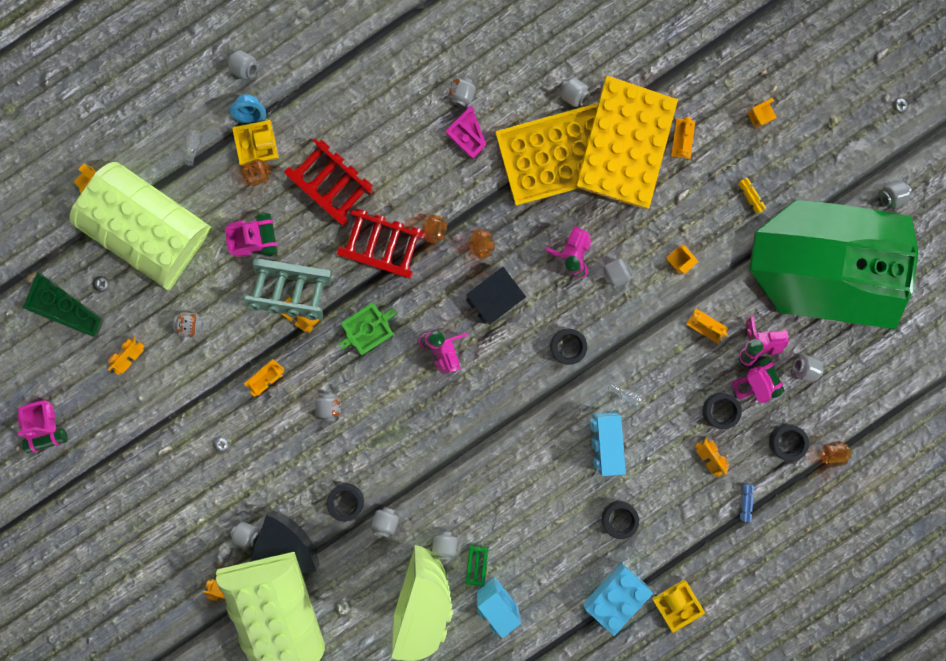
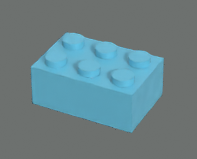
M616 412L593 414V419H590V428L594 432V438H591L592 449L596 452V457H593L594 468L602 476L626 474L621 415Z
M621 562L588 597L583 605L589 614L615 636L653 595V592Z
M495 577L477 590V612L482 619L486 618L490 622L489 627L495 635L499 634L501 638H504L521 624L517 604Z

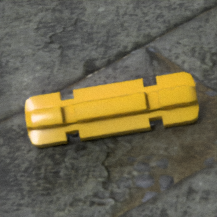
M749 179L741 180L738 185L741 190H744L743 193L750 205L754 206L753 210L755 213L758 214L764 211L766 207L763 202H760L761 199L754 187L750 186L751 182Z

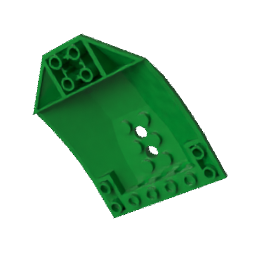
M794 200L755 231L749 270L778 313L896 329L913 293L919 254L912 216L840 204ZM860 258L865 262L862 270L857 267V261ZM878 262H880L882 265V269L880 272H878L876 269V265Z

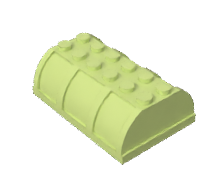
M111 162L95 173L70 212V223L167 290H171L213 229L206 222L118 162Z
M417 545L414 546L393 615L391 658L396 660L416 661L433 654L439 648L440 642L444 643L447 630H445L446 622L450 623L453 615L452 603H450L451 597H449V580L446 579V572L440 559H436V556L430 550Z
M295 552L217 569L216 582L219 589L223 592L227 603L226 609L230 619L235 624L240 647L246 654L248 661H320L325 651V643Z

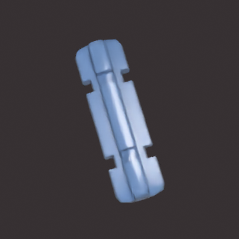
M743 484L742 492L744 494H742L741 498L742 512L740 513V520L751 522L752 514L750 512H752L753 508L752 494L754 493V486Z

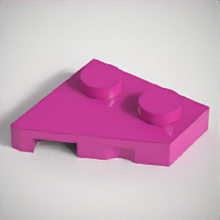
M470 106L445 131V134L473 160L486 147V142L481 133L474 109Z

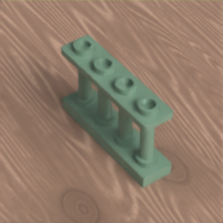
M254 258L253 268L258 277L253 296H244L243 299L248 309L253 311L264 310L271 314L283 313L290 317L301 316L309 320L323 319L322 308H319L318 305L323 286H331V270ZM267 276L277 278L272 300L260 298ZM287 279L296 281L291 303L280 301L284 281ZM306 282L315 284L310 306L299 304L303 285Z

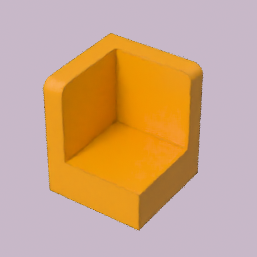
M773 98L747 112L755 129L776 118L770 106L774 102Z
M86 164L79 168L82 174L74 181L80 188V193L84 191L96 173L91 166Z
M684 244L677 247L666 257L667 261L679 275L685 274L699 262Z

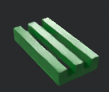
M469 545L466 573L467 585L485 586L488 547ZM473 551H476L474 579L470 580ZM480 552H484L481 581H477Z

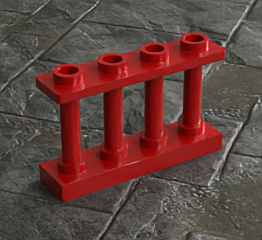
M314 139L313 142L318 147L298 169L292 170L288 167L284 173L344 226L349 221L345 218L346 212L365 191L372 195L374 193L371 189L373 185L365 178L361 180L357 176L358 172L351 165L349 167L345 166L342 163L344 159L336 152L333 155L328 150L330 146L322 139L320 141ZM324 152L332 160L312 182L306 183L302 179L304 177L303 174ZM339 165L346 173L326 195L321 196L316 192L319 189L318 186ZM353 178L360 186L341 207L335 209L331 205L332 199Z
M358 208L356 211L351 210L350 214L355 216L356 219L347 245L344 248L339 247L337 255L411 279L413 271L410 270L409 264L418 238H425V234H422L423 230L416 227H411V230L404 228V224L398 221H393V223L386 222L385 217L376 214L375 217L368 216L367 211ZM363 220L373 222L374 226L366 250L359 254L355 252L356 248L354 247ZM381 226H385L393 230L384 257L378 260L373 258V251ZM403 232L411 236L402 264L400 263L399 266L391 264V257L399 233Z

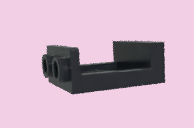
M504 267L500 268L466 294L468 297L466 299L467 303L472 309L476 307L480 312L477 315L483 324L487 322L489 325L526 298Z

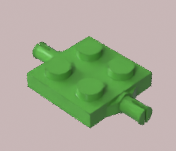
M372 302L341 323L346 331L347 338L338 343V345L343 350L352 344L357 347L361 355H364L394 335L389 327L388 320L397 315V313L393 312L395 310L392 308L383 314Z

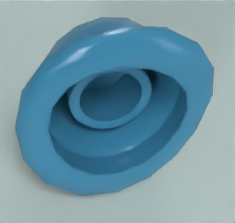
M250 94L239 96L236 102L229 108L230 115L245 125L265 121L267 116L263 105L260 104L256 97Z

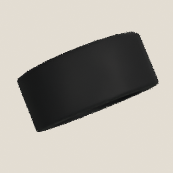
M562 329L552 337L550 350L558 362L572 365L580 362L585 357L587 341L584 335L577 330ZM567 335L574 336L580 343L579 352L572 358L563 357L557 347L559 340Z
M715 393L705 400L703 416L711 426L721 430L730 429L740 421L742 407L734 396L726 393ZM718 400H726L733 407L732 417L726 422H718L712 417V405Z
M783 424L772 431L769 445L774 455L785 461L792 462L805 456L809 448L808 435L800 427ZM788 431L796 433L800 440L797 450L790 454L782 452L778 446L780 436Z
M340 484L333 488L328 495L326 502L327 510L331 517L337 521H352L358 517L363 509V494L353 484ZM343 491L352 493L357 502L355 509L347 514L339 512L334 505L336 495Z
M615 501L605 507L602 513V524L610 536L616 539H626L636 533L639 527V516L629 503ZM624 509L630 513L632 518L631 524L626 530L617 531L611 527L609 517L613 511Z

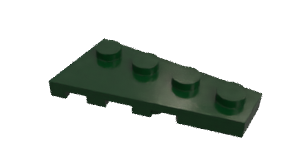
M37 272L23 308L92 337H97L104 319L42 273Z

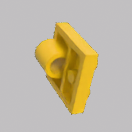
M271 120L232 127L240 166H245L248 162H250L249 165L257 163L255 162L256 159H260L261 162L279 159Z
M685 579L652 598L673 633L706 614Z

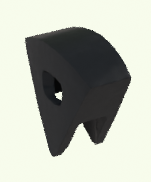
M270 510L264 519L250 562L295 552L302 574L316 571L320 565L318 555L305 531L289 517Z

